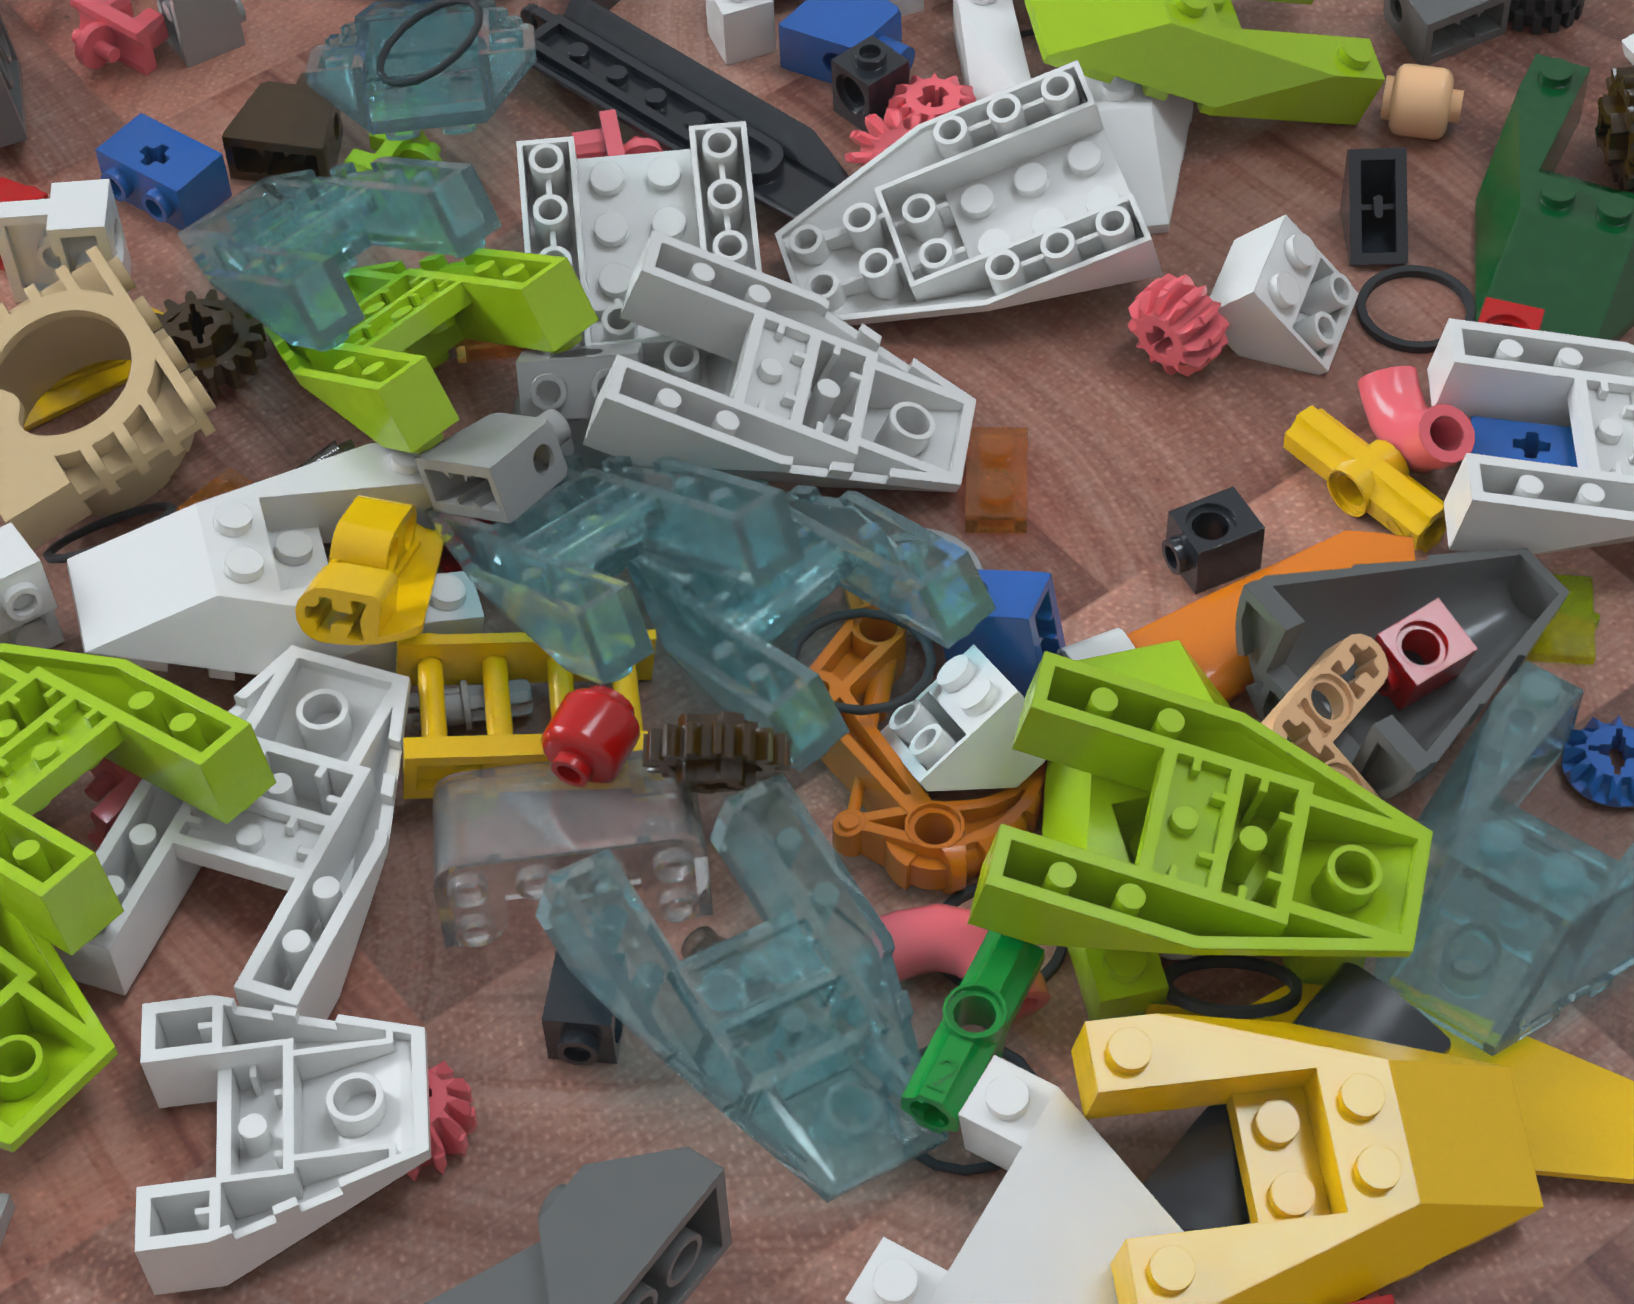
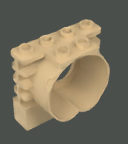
M96 245L85 251L91 260L90 262L72 273L69 272L65 264L54 271L60 280L39 292L34 283L24 288L23 290L29 299L8 311L3 302L0 303V515L6 524L11 522L32 550L88 516L112 515L133 508L146 501L170 481V477L180 465L186 452H189L194 433L201 429L207 437L216 431L206 415L215 409L216 406L191 369L188 368V363L164 328L153 333L162 327V324L145 297L142 295L132 301L127 294L128 291L137 286L120 259L115 256L106 261ZM120 359L132 361L129 378L121 395L103 415L90 424L75 431L50 436L35 435L24 430V423L37 401L49 388L68 374L98 362Z

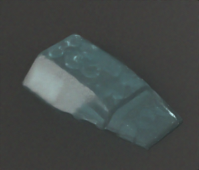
M439 0L376 1L354 16L355 22H347L341 26V34H331L325 39V45H317L311 49L306 69L307 85L372 135L386 133L387 140H409L420 136V130L441 127L443 133L448 135L470 133L477 129L476 124L487 123L536 62L534 26L529 23L522 24V19L517 15L508 16V10L503 6L496 7V2L493 0H476L483 8V24L475 41L466 52L440 74L417 85L396 88L384 85L376 75L377 57L387 39L402 23L419 10ZM458 4L442 8L421 19L409 28L392 46L385 60L384 72L389 78L400 80L417 76L438 65L450 56L467 38L474 24V10L470 6Z

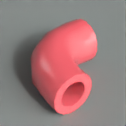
M1389 367L1369 373L1357 381L1361 401L1373 434L1378 440H1385L1392 444L1402 454L1408 468L1411 470L1428 473L1445 469L1461 462L1466 453H1471L1475 443V431L1470 419L1461 410L1452 405L1439 404L1429 408L1420 386L1416 367Z
M941 903L895 910L876 917L883 942L899 982L918 975L935 972L955 975L963 980L988 930L967 924L971 910ZM1039 971L1015 1020L1036 1012L1050 1001L1051 995L1041 971Z

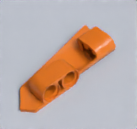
M1345 530L1202 597L1127 634L1135 648L1179 640L1228 703L1246 691L1245 686L1255 682L1248 655H1237L1236 613L1239 597L1245 584L1254 580H1260L1266 575L1352 568L1355 564L1415 561L1413 538L1379 532Z

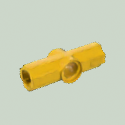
M1313 405L1300 412L1296 416L1294 423L1285 432L1283 448L1327 481L1330 496L1343 512L1352 517H1360L1368 513L1395 535L1412 537L1414 550L1420 549L1426 553L1440 543L1447 531L1444 501L1409 475L1405 459L1392 444L1378 439L1368 444L1322 408L1317 409Z

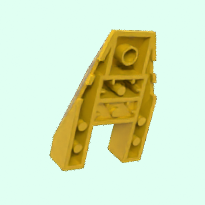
M1159 1013L1085 1021L1072 1047L1071 1053L1082 1112L1087 1120L1226 1104L1251 1224L1125 1239L1111 1262L1118 1304L1350 1303L1358 1301L1395 1281L1399 1282L1421 1271L1425 1266L1459 1249L1463 1250L1539 1212L1544 1207L1510 1067L1287 1022Z

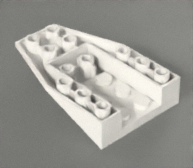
M1078 60L917 125L775 233L791 283L829 300L828 311L850 326L862 323L870 324L991 311L1163 275L1151 235L1134 194L1130 193Z
M746 121L689 126L690 149L577 159L574 136L516 141L525 253L567 257L599 319L581 332L583 338L574 347L642 342L643 362L645 365L730 397L738 365L737 362L619 317L631 276L653 230L762 272Z

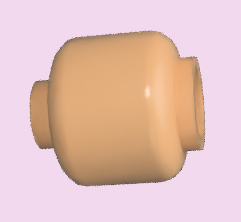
M1409 63L1403 64L1397 70L1396 76L1387 75L1380 119L1389 120L1390 131L1397 136L1438 140L1445 134L1448 122L1459 124L1464 90L1453 89L1454 77L1449 69Z

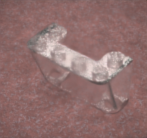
M643 750L632 751L617 778L607 784L588 782L584 787H574L566 784L552 772L550 761L463 771L442 778L433 787L432 794L433 891L445 948L456 946L482 947L490 944L508 928L509 912L507 900L522 898L539 900L555 894L587 890L611 891L621 886L642 884L644 904L647 910L666 921L684 922L694 917L713 915L708 855L699 793L690 792V787L675 784L676 777L664 778L662 773L647 772V767H642Z

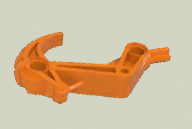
M858 563L853 565V573L841 575V582L849 610L867 608L888 611L907 619L902 610L893 604L885 602L876 569L867 570L866 563ZM869 618L848 619L802 678L814 692L835 702L860 706L890 701L893 684L902 676L905 670L907 630L884 620ZM798 688V734L850 791L847 809L840 812L832 823V844L838 853L847 857L863 855L886 868L891 879L904 890L913 885L922 889L941 890L944 894L949 895L964 890L966 888V879L973 876L979 878L982 864L1000 824L1031 833L1035 830L1043 810L1047 760L1017 788H1006L996 794L973 800L932 801L877 729L878 723L886 719L887 712L862 716L833 712L810 701ZM861 805H862L868 812L862 813V812L860 811V810H861Z

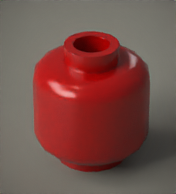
M595 685L590 688L576 689L566 694L542 734L541 743L543 752L551 763L552 772L561 781L574 787H584L586 784L600 786L611 783L617 778L640 739L641 733L638 720L635 717L634 707L630 701L614 689Z

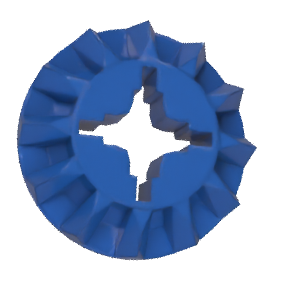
M1620 715L1611 723H1602L1592 717L1584 729H1572L1562 753V768L1567 780L1576 791L1602 805L1611 807L1634 806V728L1624 725ZM1613 748L1619 749L1622 752L1623 760H1625L1624 767H1621L1619 775L1614 774V766L1611 765V758L1608 756L1609 751Z

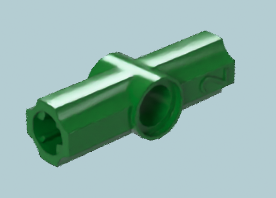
M988 930L960 986L953 989L945 998L942 1020L901 1097V1109L907 1112L917 1125L938 1134L944 1131L958 1132L960 1128L958 1117L960 1110L993 1056L996 1055L1000 1058L1003 1056L1005 1038L1044 963V949L1035 944ZM965 1025H978L986 1030L973 1033L965 1031L961 1027Z

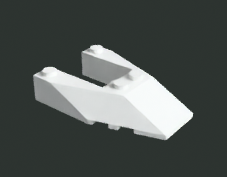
M953 0V34L964 85L973 87L976 101L1032 79L1028 69L1013 1ZM1085 76L1105 133L1130 193L1134 194L1149 233L1169 232L1181 163L1184 159L1189 125L1193 116V101L1172 94L1168 95L1166 101L1144 95L1142 85L1114 77L1111 84Z
M653 230L631 276L619 318L737 362L738 365L730 397L617 354L596 398L583 445L643 467L819 487L957 492L962 482L976 399L917 359L913 358L910 365L881 347L882 336L863 323L859 330H856L829 312L830 301L823 296Z
M1449 318L1427 368L1431 406L1439 404L1452 405L1461 410L1468 418L1479 416L1571 427L1578 466L1571 467L1466 453L1443 503L1449 550L1476 552L1527 548L1533 555L1633 542L1634 345L1627 342Z
M369 443L198 502L67 559V570L84 654L126 659L144 669L168 672V663L207 668L210 678L235 681V672L258 675L293 645L396 673L397 641L378 645L351 646L322 643L311 639L301 630L296 621L295 608L298 599L316 574L324 566L328 565L323 543H332L337 523L358 495L413 504L416 506L417 511L416 523L424 528L438 531L440 512L434 511L414 457L418 454L385 448L378 443ZM471 570L437 574L421 634L483 633L485 616Z
M291 645L235 694L236 705L228 712L251 723L277 783L254 801L247 810L240 813L230 823L225 824L152 783L141 779L96 852L124 912L72 956L53 945L75 981L125 996L200 868L204 866L288 891L234 985L239 1006L272 1011L274 1004L298 1008L300 1016L327 1020L340 997L388 853L411 689L410 678Z

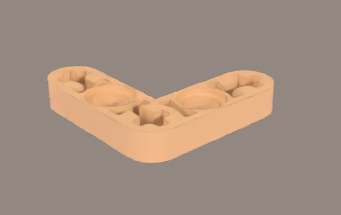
M1363 634L1348 636L1325 650L1261 722V724L1285 739L1289 737L1293 744L1380 799L1381 797L1333 742L1384 684L1388 676V662L1384 651L1369 636ZM1355 662L1358 666L1354 673L1355 678L1346 682L1340 675L1346 673ZM1313 689L1320 691L1330 702L1332 709L1330 720L1322 717L1314 708L1311 699Z

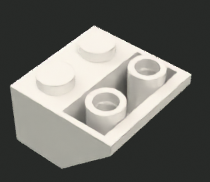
M1285 214L1234 240L1210 298L1212 301L1222 303L1218 312L1230 324L1225 331L1228 340L1227 344L1238 356L1321 375L1328 372L1359 293L1351 285L1348 278L1340 273L1316 248L1311 238L1304 234Z
M974 644L964 654L957 655L946 662L940 669L937 679L915 700L897 708L892 714L889 724L880 731L902 760V763L927 791L1017 788L1046 761L1045 759L1012 749L1025 698Z

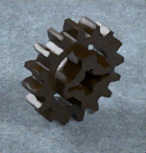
M1634 66L1612 68L1611 77L1606 78L1608 94H1603V97L1598 99L1599 113L1598 123L1595 127L1597 147H1601L1604 154L1605 164L1613 166V182H1618L1619 190H1633Z
M210 289L205 299H197L196 295L189 291L186 292L185 302L178 305L176 302L167 299L164 301L166 312L163 315L155 313L162 327L153 333L164 328L188 363V368L197 376L204 389L208 390L212 398L218 397L219 386L227 384L233 389L240 388L238 376L241 373L255 376L258 372L255 360L266 358L264 342L267 339L262 319L257 318L255 307L252 303L241 306L238 294L232 293L224 300H219L217 290Z
M728 711L715 714L685 713L678 717V725L663 724V729L650 728L648 729V734H644L642 767H647V772L662 773L664 778L676 777L675 784L690 787V792L713 794L716 792L734 791L747 793L756 789V781H769L770 777L783 778L785 777V772H790L791 739H788V734L773 733L774 728H758V722L745 720V714Z

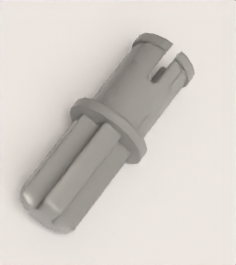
M523 678L509 680L512 718L531 715L533 700L528 680ZM465 679L460 680V687L444 689L447 727L466 725V731L473 730V723L486 722L483 684L467 686ZM418 692L410 693L408 711L419 710ZM420 713L407 714L408 734L421 730Z

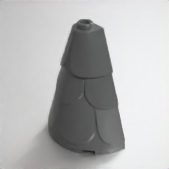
M1527 548L1428 555L1426 560L1355 564L1352 568L1266 575L1260 580H1254L1245 584L1239 597L1235 623L1237 655H1248L1255 682L1245 687L1262 722L1325 650L1352 634H1363L1374 640L1378 633L1439 598L1478 648L1462 673L1401 711L1398 710L1388 696H1383L1377 691L1333 742L1381 799L1385 800L1406 790L1416 781L1424 779L1432 771L1462 729L1470 725L1479 715L1497 687L1514 676L1559 612L1570 591ZM1403 651L1404 655L1411 662L1425 665L1423 659L1416 653ZM1354 662L1346 673L1340 675L1346 682L1355 678L1354 673L1358 668L1356 663ZM1313 689L1311 699L1314 708L1322 717L1330 720L1332 717L1330 702L1320 691Z

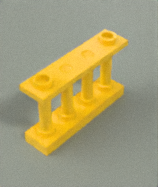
M656 629L472 634L423 633L397 641L396 673L408 676L411 686H418L421 737L403 738V799L665 791L667 778L662 777V773L647 772V767H642L644 734H648V731L643 729L638 680H652L657 641ZM523 678L528 680L529 683L548 682L551 719L566 694L574 690V682L612 681L613 689L626 697L634 707L635 717L638 720L641 733L640 739L617 778L611 783L600 786L586 784L584 787H574L556 777L551 770L550 761L543 752L542 734L513 735L509 680ZM465 679L467 684H483L487 735L448 736L444 685H460V680Z

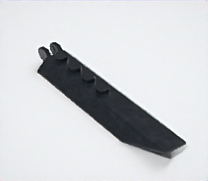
M570 0L563 16L561 14L555 15L543 7H539L538 4H528L521 9V15L519 16L524 27L518 23L515 24L514 21L509 19L502 22L496 28L501 50L602 111L615 109L619 121L647 138L656 140L669 151L690 149L689 126L746 121L754 201L790 221L850 177L812 128L592 0Z

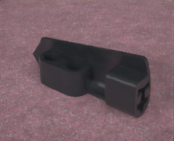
M1343 962L1292 1023L1442 1054L1449 1053L1451 1049L1450 1039L1419 1010L1371 973L1350 962ZM1226 1104L1208 1106L1143 1183L1184 1232L1244 1225L1250 1221Z

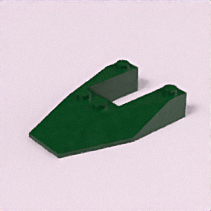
M1536 53L1518 88L1475 202L1474 301L1476 312L1474 322L1479 320L1485 298L1490 297L1545 309L1541 331L1618 341L1634 326V194L1587 182L1576 177L1555 173L1581 119L1590 73L1589 67L1570 63L1561 58H1552Z

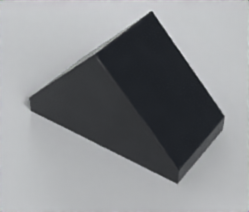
M1407 147L1347 150L1340 214L1349 266L1408 264Z

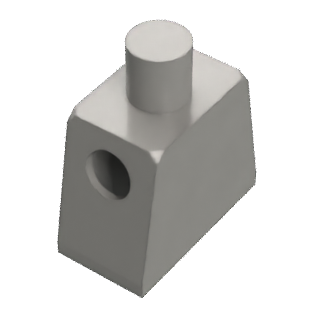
M548 409L537 417L497 412L453 434L433 448L421 452L414 459L435 512L510 524L566 477L568 467L560 446L570 439L571 430L564 416L554 409Z

